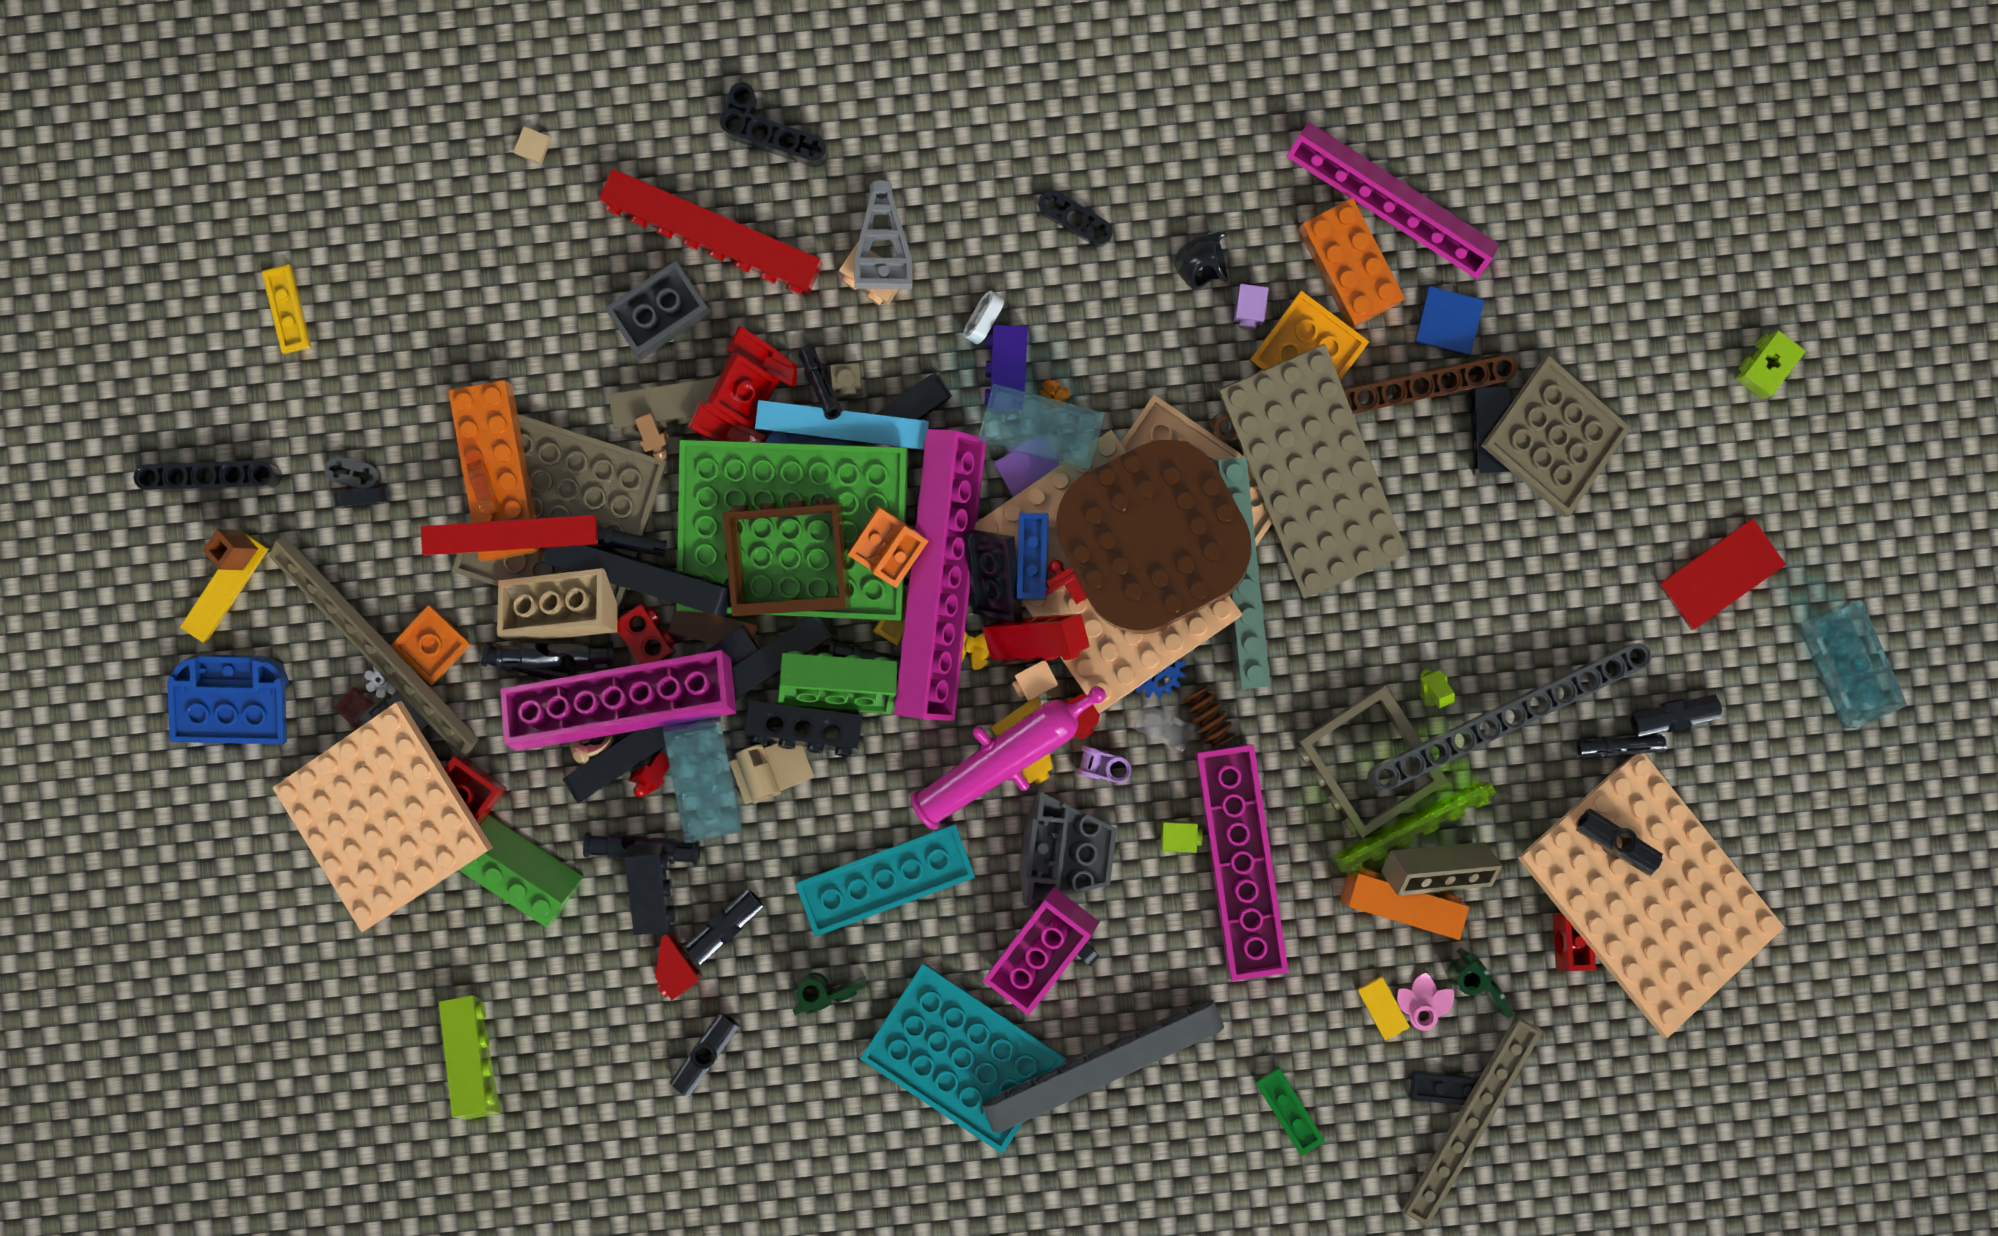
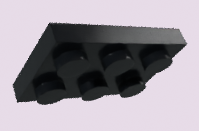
M974 529L965 532L973 614L1011 622L1022 619L1021 601L1017 599V560L1014 536Z

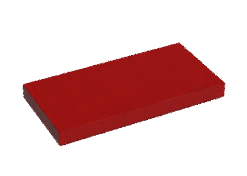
M1752 518L1661 581L1659 586L1689 628L1694 630L1784 567L1786 563L1754 518Z

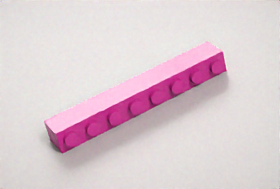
M1310 122L1302 130L1286 156L1343 194L1354 198L1357 203L1476 279L1480 277L1499 246L1497 242Z

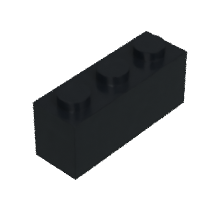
M1510 386L1474 388L1469 391L1473 474L1477 476L1512 473L1481 446L1514 400L1513 393L1510 394Z
M663 843L628 845L625 864L634 935L668 933L671 922H675V906L670 905L669 896H672L673 893L672 880L667 879L666 870L670 868L669 853H664Z

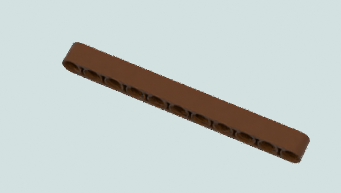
M1494 354L1343 387L1352 413L1356 414L1509 381L1516 375L1518 366L1512 357ZM1503 360L1506 369L1503 374L1498 375L1496 366ZM1476 366L1478 376L1475 380L1471 381L1468 373L1472 367ZM1449 372L1451 375L1450 384L1443 387L1441 377L1444 373ZM1421 378L1424 382V387L1420 392L1416 393L1413 389V384L1416 379ZM1390 384H1394L1396 394L1393 398L1388 399L1385 390ZM1362 390H1367L1369 399L1365 404L1361 405L1358 402V395ZM1227 412L1219 413L1212 418L1210 429L1216 437L1225 441L1238 439L1232 424L1228 433L1221 434L1219 431V424L1223 420L1229 419Z

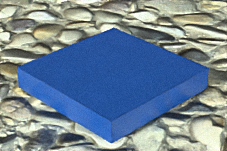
M1429 286L1414 342L1470 356L1484 300Z

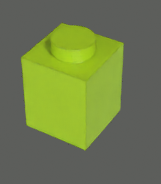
M1161 821L1160 849L1162 851L1197 853V846H1202L1203 832L1202 829H1198L1196 822Z

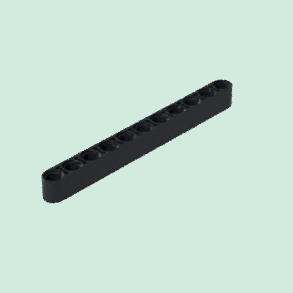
M808 617L732 667L735 701L780 672L782 653L800 651L806 655L835 636L837 633L827 618ZM707 719L637 730L570 773L562 781L578 804Z

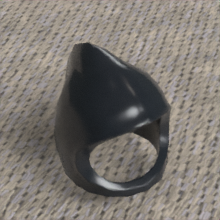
M1225 231L1198 237L1187 242L1178 250L1175 257V267L1180 277L1192 289L1199 290L1210 281L1217 279L1223 282L1228 281L1223 250L1220 244V240L1227 236ZM1202 267V275L1197 276V271Z

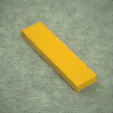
M246 533L244 534L253 542L258 550L245 569H218L180 626L181 629L203 643L208 642L269 550L268 547Z

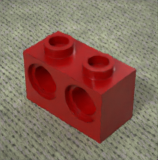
M640 604L617 619V631L639 664L665 660L676 652L673 647L676 644L674 638L668 630L662 631L657 623L660 621V617L652 606L647 608L644 604ZM637 616H642L646 622V626L641 632L635 631L632 625L633 620ZM652 640H658L661 644V651L656 656L651 655L648 651V645Z

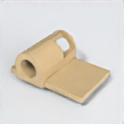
M778 743L766 748L761 744L755 745L736 753L737 759L730 761L745 804L751 802L756 804L781 794L780 791L815 778L803 746L795 745V749H783L778 747Z

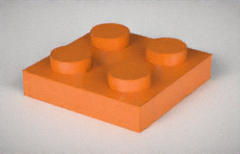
M428 605L391 644L397 654L408 665L412 666L430 685H434L472 645L465 636L431 605Z

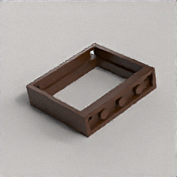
M833 498L816 499L817 505L805 506V500L789 501L788 507L777 508V502L759 504L760 509L749 510L748 505L731 506L732 511L723 513L732 616L846 609L851 606L842 503L834 504ZM832 513L839 595L746 602L739 520Z

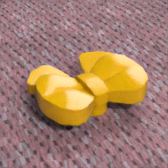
M965 630L961 663L965 658L966 652L972 653L971 661L974 670L983 669L989 663L986 659L989 658L990 654L984 633L974 637L969 636Z

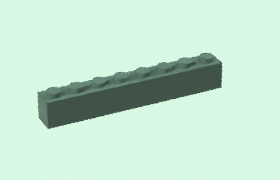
M1247 457L1216 460L1213 463L1220 472L1244 517L1251 537V560L1245 578L1239 587L1229 595L1242 613L1240 618L1230 624L1236 688L1270 686Z

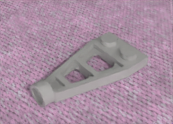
M883 180L874 181L870 184V200L854 257V288L912 289V257L893 199L892 184ZM889 215L892 229L873 230L874 216ZM890 240L895 249V258H872L870 256V249L873 241Z

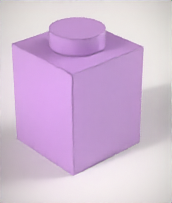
M1240 284L1237 288L1233 322L1240 323L1239 327L1256 329L1257 325L1261 326L1265 319L1269 288Z

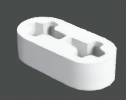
M988 291L981 298L968 320L963 336L974 344L982 342L1004 305V299L993 291Z

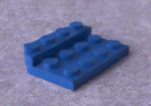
M195 655L179 663L172 674L169 675L167 682L170 742L285 744L287 742L285 686L289 684L284 665L280 661H275L269 657L248 655Z

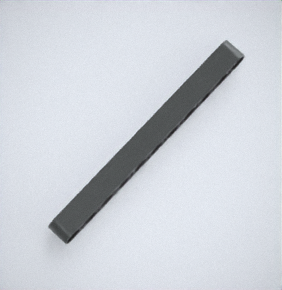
M1641 643L1616 649L1373 766L1368 772V783L1376 790L1394 789L1645 668L1651 661V651L1646 645ZM1632 650L1635 651L1638 657L1636 664L1630 659ZM1607 662L1613 667L1611 676L1605 670ZM1582 674H1585L1588 678L1586 688L1580 682ZM1558 685L1564 691V696L1561 700L1555 693ZM1533 697L1539 702V709L1536 712L1533 711L1530 705ZM1508 709L1514 713L1512 724L1508 723L1505 718V713ZM1483 721L1489 725L1487 736H1484L1480 731V725ZM1458 733L1464 737L1462 748L1457 747L1455 744V737ZM1433 745L1439 749L1437 760H1433L1429 753ZM1408 757L1414 762V769L1410 773L1404 767V761ZM1383 769L1389 775V781L1385 785L1378 778L1380 771Z

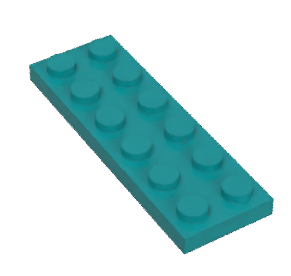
M955 823L796 882L795 885L813 934L817 937L975 878V874Z

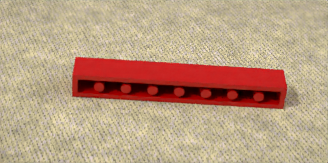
M613 168L598 199L605 206L604 210L612 215L620 217L621 213L631 217L630 222L637 226L645 228L648 224L657 228L656 233L665 238L671 239L672 236L683 240L681 244L697 251L698 247L709 251L707 255L721 262H723L724 258L735 262L733 265L735 268L749 273L750 269L760 273L759 278L771 284L779 281L786 285V290L801 296L802 292L810 294L823 265L820 258Z

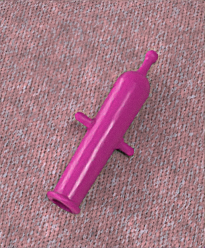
M1095 686L1089 691L1088 695L1072 704H1067L1062 700L1048 701L996 738H990L981 727L974 728L973 735L982 744L981 749L921 792H912L910 800L916 815L928 828L937 829L940 821L1007 779L1009 781L1013 780L1022 791L1028 790L1030 784L1021 774V771L1068 742L1078 729V716L1094 703H1101L1106 696L1105 690Z

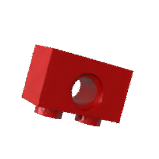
M1562 913L1552 914L1556 971H1596L1594 951Z

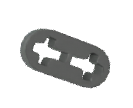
M334 457L325 465L326 476L331 481L361 489L376 488L381 482L380 470L367 463ZM342 462V467L349 469L350 473L349 475L339 474L337 478V473L333 472L334 466H340ZM369 469V474L373 475L372 481L367 480L366 484H364L365 480L356 477L357 472L367 473Z

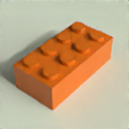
M1354 198L1302 223L1299 227L1298 232L1343 319L1349 327L1354 328L1405 300Z
M1358 866L1357 870L1349 868L1340 901L1348 907L1460 940L1470 908L1462 903L1463 898L1446 891H1441L1439 895L1431 892L1397 896L1386 878H1380V873L1375 872V870L1363 866Z

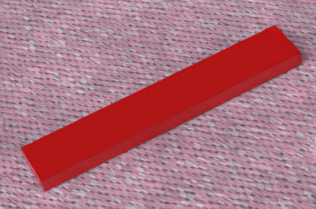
M596 515L420 526L422 555L424 556L598 544Z

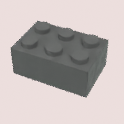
M676 260L605 307L636 356L641 360L712 313Z

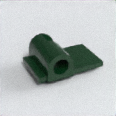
M1462 948L1458 949L1456 952L1460 958L1453 962L1448 969L1450 983L1469 996H1475L1484 991L1497 1011L1508 1019L1511 1018L1513 1014L1504 1003L1507 1000L1504 993L1493 980L1489 981L1492 977L1483 963L1475 954L1471 955ZM1470 973L1469 979L1464 982L1465 976Z
M817 972L809 973L797 988L798 1003L793 1009L794 1015L802 1012L807 1014L814 1013L833 1005L832 1000L838 1003L857 995V990L866 986V976L831 989L824 975ZM813 985L817 987L819 994L813 995L809 993L807 986Z

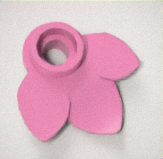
M1422 973L1414 980L1411 990L1400 988L1397 992L1399 1008L1409 1015L1410 1022L1415 1028L1423 1031L1433 1028L1438 1021V1017L1450 1011L1454 1001L1453 989L1437 990L1434 981L1427 973ZM1421 1011H1427L1428 1017L1425 1020H1419L1418 1018Z

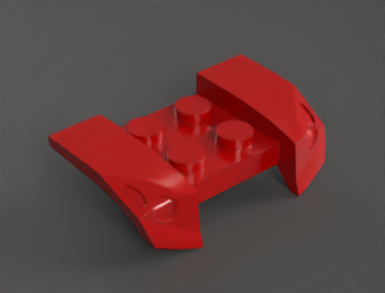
M738 326L726 349L731 355L706 403L699 402L687 427L710 441L766 443L768 437L754 431L758 400L769 401L778 383L795 388L797 365L754 334Z

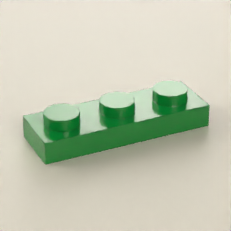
M1279 1067L1254 1081L1300 1156L1325 1142Z

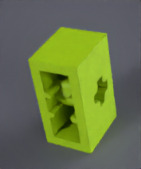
M1781 331L1763 335L1755 345L1758 349L1752 357L1748 356L1738 368L1741 372L1736 377V380L1761 399L1771 397L1806 352Z

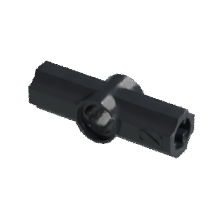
M1716 694L1690 700L1678 699L1661 703L1658 707L1632 712L1630 719L1631 727L1638 737L1661 731L1673 732L1691 728L1693 724L1722 718V706Z
M1586 809L1576 823V831L1600 845L1606 854L1621 858L1646 875H1652L1663 861V853L1637 838L1631 829L1619 827L1592 809ZM1617 836L1622 840L1621 848L1616 843Z
M747 888L726 909L723 907L705 924L706 927L684 946L687 953L694 961L701 965L722 944H727L743 929L742 926L764 906L754 892Z
M721 1011L718 1013L669 1082L675 1090L690 1097L740 1027L733 1018ZM698 1049H709L712 1058L708 1061L702 1060L698 1055Z

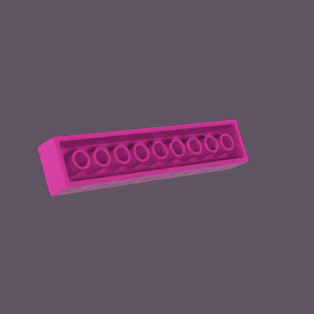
M927 429L924 441V459L920 473L921 485L920 494L917 499L918 512L914 530L927 538L928 543L911 566L910 581L907 587L908 600L904 614L905 626L901 641L902 652L898 669L899 679L897 695L894 701V715L955 721L970 590L965 532L975 529V523L978 519L986 448L985 438L956 430Z

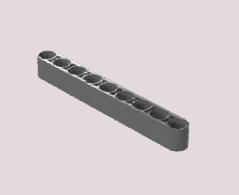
M1214 1000L1199 1002L994 1095L982 1103V1108L992 1131L996 1133L1005 1131L1222 1031L1224 1024Z

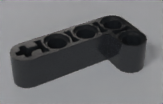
M738 82L731 87L720 117V125L727 138L812 167H819L826 163L828 150L822 138L755 116L757 98L753 88L746 82ZM748 93L750 94V99L746 103H738L736 98L739 94ZM738 119L741 121V126L737 130L727 129V125L731 120ZM765 128L768 130V134L764 139L754 138L755 131ZM786 137L795 139L794 145L790 148H783L781 146V141ZM817 146L819 147L820 153H815L813 157L811 156L809 150H814Z

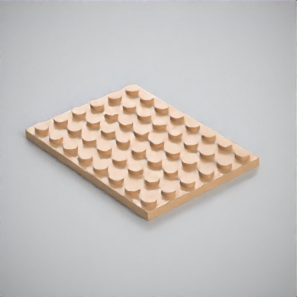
M1108 431L976 522L974 530L1014 536L1018 569L1019 513H1048L1047 581L1055 577L1049 568L1052 560L1061 561L1065 570L1071 567L1060 545L1056 529L1057 512L1065 492L1084 474L1127 453V451L1113 431ZM1065 586L1047 596V600H1021L1032 617L1081 613L1090 647L1080 651L1079 657L1063 660V662L1086 695L1095 686L1105 690V699L1101 703L1093 704L1099 714L1242 616L1241 611L1231 597L1228 596L1222 601L1218 600L1168 625V628L1151 634H1132L1131 632L1114 628L1103 621L1093 610L1088 599L1076 605Z
M1645 753L1632 754L1517 857L1662 1038L1671 1036L1784 928L1782 923ZM1586 809H1592L1619 827L1631 829L1637 838L1663 853V861L1660 867L1652 875H1646L1621 858L1606 854L1600 845L1576 831V823ZM1617 836L1616 843L1621 848L1622 840Z

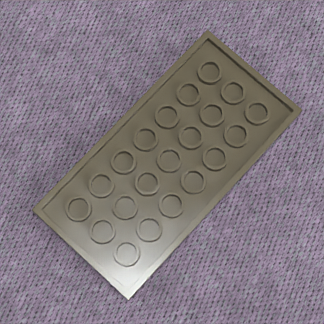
M1321 344L1218 389L1303 599L1408 554L1326 344Z

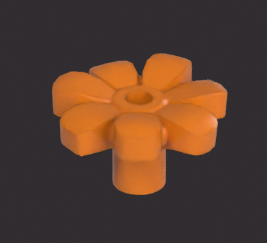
M1045 380L1043 382L1044 389L1039 390L1040 397L1045 399L1042 402V407L1045 411L1051 410L1053 415L1061 414L1067 408V403L1064 399L1070 397V390L1067 387L1060 389V382L1058 380Z

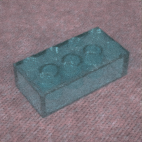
M993 384L978 440L985 445L1090 472L1105 413Z
M1862 600L1845 602L1797 623L1843 728L1860 727L1908 706Z
M721 716L664 726L663 735L685 843L742 832V822Z

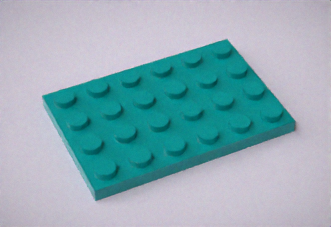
M923 962L861 1055L860 1060L1003 1154L1023 1122L1005 1131L993 1132L982 1108V1103L994 1095L1060 1066L1065 1060V1056Z

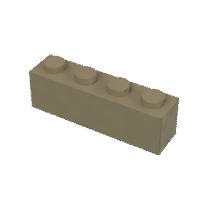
M719 377L608 394L613 428L618 431L622 430V434L638 433L639 429L635 418L651 411L654 414L659 429L667 428V423L678 422V426L688 425L699 402H707Z
M1485 842L1391 850L1381 872L1397 896L1491 887L1503 865Z

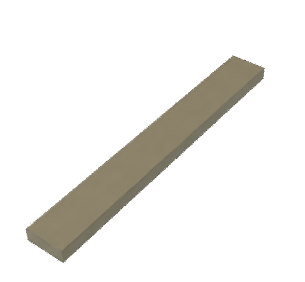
M1515 1016L1402 1208L1403 1214L1427 1227L1429 1226L1543 1033L1540 1028Z

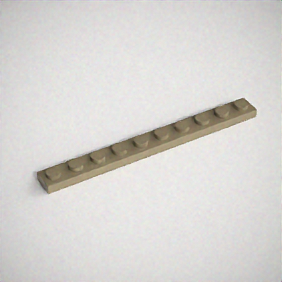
M285 536L276 540L269 557L461 758L470 754L479 740L474 731L460 720L454 710L438 697L434 689L416 674L415 669L397 654L395 648L378 634L375 627L358 613L355 606L350 604L333 584L328 582L319 572V569L306 559L295 544H292Z

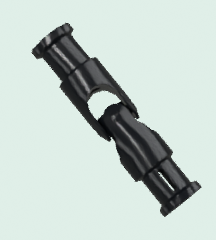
M588 642L520 643L517 646H502L501 643H496V668H501L502 666L573 668L588 667L589 664L613 666V642L590 645ZM561 653H566V654H567V655L561 657Z
M586 832L583 842V856L588 858L590 855L607 856L608 859L625 860L628 845L663 843L664 853H669L670 864H674L677 861L690 862L693 866H698L701 842L700 840H696L694 843L677 842L674 838H648L622 834L598 836L592 835L591 832Z

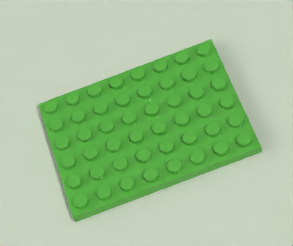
M680 440L677 570L729 586L723 513L732 511L731 506L748 505L749 510L760 509L759 504L777 502V508L788 507L789 501L805 500V506L817 505L816 499L833 498L834 504L842 503L847 555V551L878 505L906 523L908 448ZM832 513L739 520L746 602L839 595ZM847 555L850 607L846 609L760 615L902 621L904 578L898 587L895 588L874 575L872 570ZM731 599L729 602L727 613H732ZM680 604L676 606V611L703 612Z

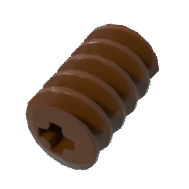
M1209 685L1186 696L1182 703H1192V706L1186 712L1187 714H1197L1191 722L1192 724H1202L1196 733L1206 734L1207 736L1201 743L1202 745L1211 744L1212 747L1210 749L1235 738L1237 733L1235 731L1227 732L1232 726V722H1222L1227 716V712L1217 711L1222 705V701H1212L1218 693L1216 690L1207 691L1211 686Z

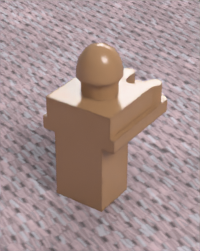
M652 411L637 416L635 422L642 436L639 442L640 445L643 446L645 452L652 450V455L656 460L663 461L667 456L663 445H666L668 440H670L667 429H659Z

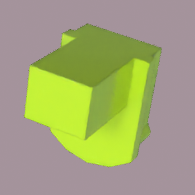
M1428 669L1421 671L1420 697L1423 699L1425 706L1437 705L1439 708L1455 702V693L1448 685L1447 675L1441 669L1435 672Z

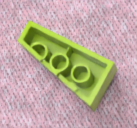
M473 995L440 1001L439 1011L452 1117L469 1120L500 1114V1103L489 1049V1035L484 1022V1018H486L484 1002Z

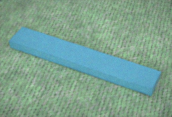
M758 400L755 429L919 450H924V441L927 429L929 428V421L843 410L838 418L828 420L824 416L823 409L819 407Z

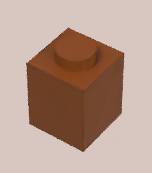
M217 529L202 551L219 570H244L258 548L242 530Z

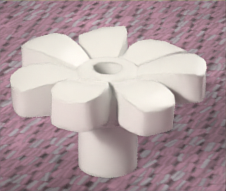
M374 666V671H366L364 677L371 681L366 684V689L369 692L376 691V696L379 698H385L387 692L392 695L397 692Z

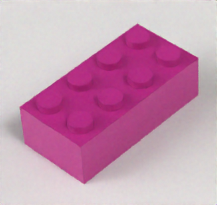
M1053 887L992 966L983 982L1029 1016L1093 935L1100 921Z

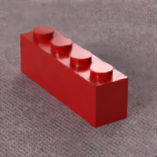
M1081 613L1022 617V619L1016 622L1000 619L982 627L991 660L1003 659L1004 663L1014 662L1021 658L1023 662H1030L1042 658L1043 661H1050L1062 657L1063 660H1071L1079 657L1080 651L1090 647Z

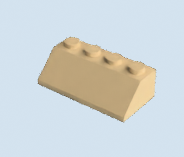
M603 568L498 580L497 636L512 643L617 632V602Z

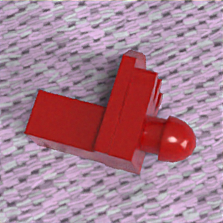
M1052 560L1049 568L1055 577L1046 582L1048 590L1045 591L1046 596L1065 586L1076 605L1088 599L1071 567L1065 570L1061 561Z
M662 751L655 753L647 765L630 774L628 781L636 783L633 789L635 796H647L664 784L665 781L662 778L673 761Z

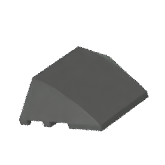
M1039 791L1026 816L1019 876L1024 905L1028 906L1035 902L1043 901L1053 887L1067 895L1109 886L1117 828Z

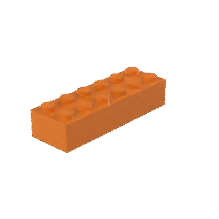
M502 380L448 390L472 523L537 519L512 384ZM540 548L477 552L479 561L489 562L538 553Z

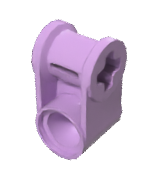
M1082 745L1083 755L1080 766L1076 769L1075 773L1118 783L1124 782L1129 778L1131 766L1126 758ZM1091 756H1093V762L1091 768L1089 769L1088 766ZM1121 761L1126 765L1127 771L1124 776L1115 777L1111 774L1110 767L1114 762Z

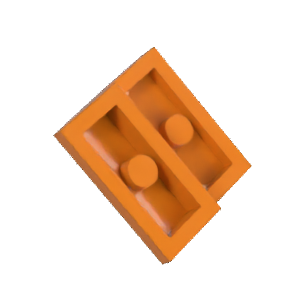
M878 505L847 551V555L872 570L874 575L897 588L928 543V539Z

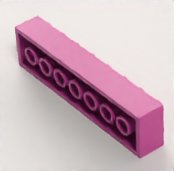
M722 650L500 689L504 744L516 751L736 714L731 658Z
M1254 744L1196 751L1194 754L1228 977L1231 981L1289 973Z

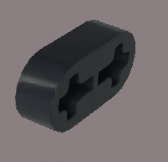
M371 488L333 494L335 509L389 503L387 488Z

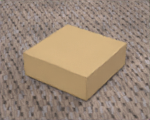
M523 126L513 153L542 165L552 138Z

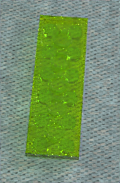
M1478 780L1328 858L1333 868L1341 873L1346 871L1347 874H1351L1363 867L1362 862L1370 858L1376 861L1388 855L1387 850L1395 845L1401 848L1414 841L1413 836L1420 832H1423L1424 835L1429 834L1440 828L1438 823L1446 819L1454 821L1466 814L1464 812L1465 809L1473 805L1475 808L1486 805L1491 801L1490 796L1496 794L1492 783Z

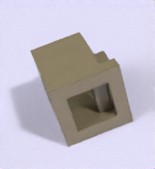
M859 363L831 365L832 389L836 398L863 396L862 373Z

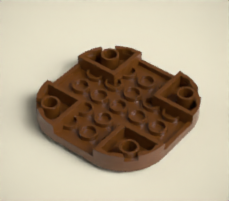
M1157 440L1148 442L1084 474L1068 488L1058 508L1056 518L1058 539L1090 605L1107 624L1132 634H1151L1167 629L1168 625L1218 600L1222 601L1239 587L1251 560V537L1244 517L1213 461L1197 447L1182 441Z

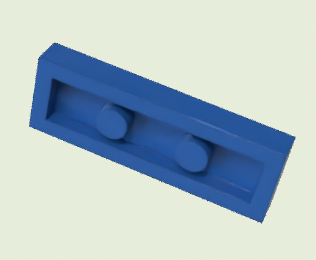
M1019 513L1018 600H1047L1045 591L1047 590L1046 582L1048 576V513Z

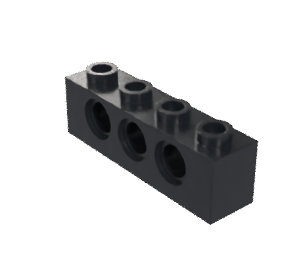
M749 700L744 735L754 745L761 744L766 746L767 742L778 743V747L783 749H795V745L807 747L806 751L812 753H823V750L835 751L837 756L851 757L852 753H859L863 716ZM779 720L783 723V727L778 732H771L768 730L770 722ZM801 724H808L811 727V732L806 736H799L796 733L797 727ZM829 728H836L840 734L836 739L828 740L824 737L825 731Z

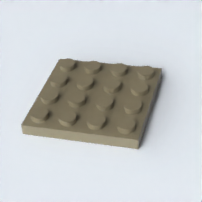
M1547 356L1539 363L1481 446L1563 517H1569L1631 428L1555 360Z

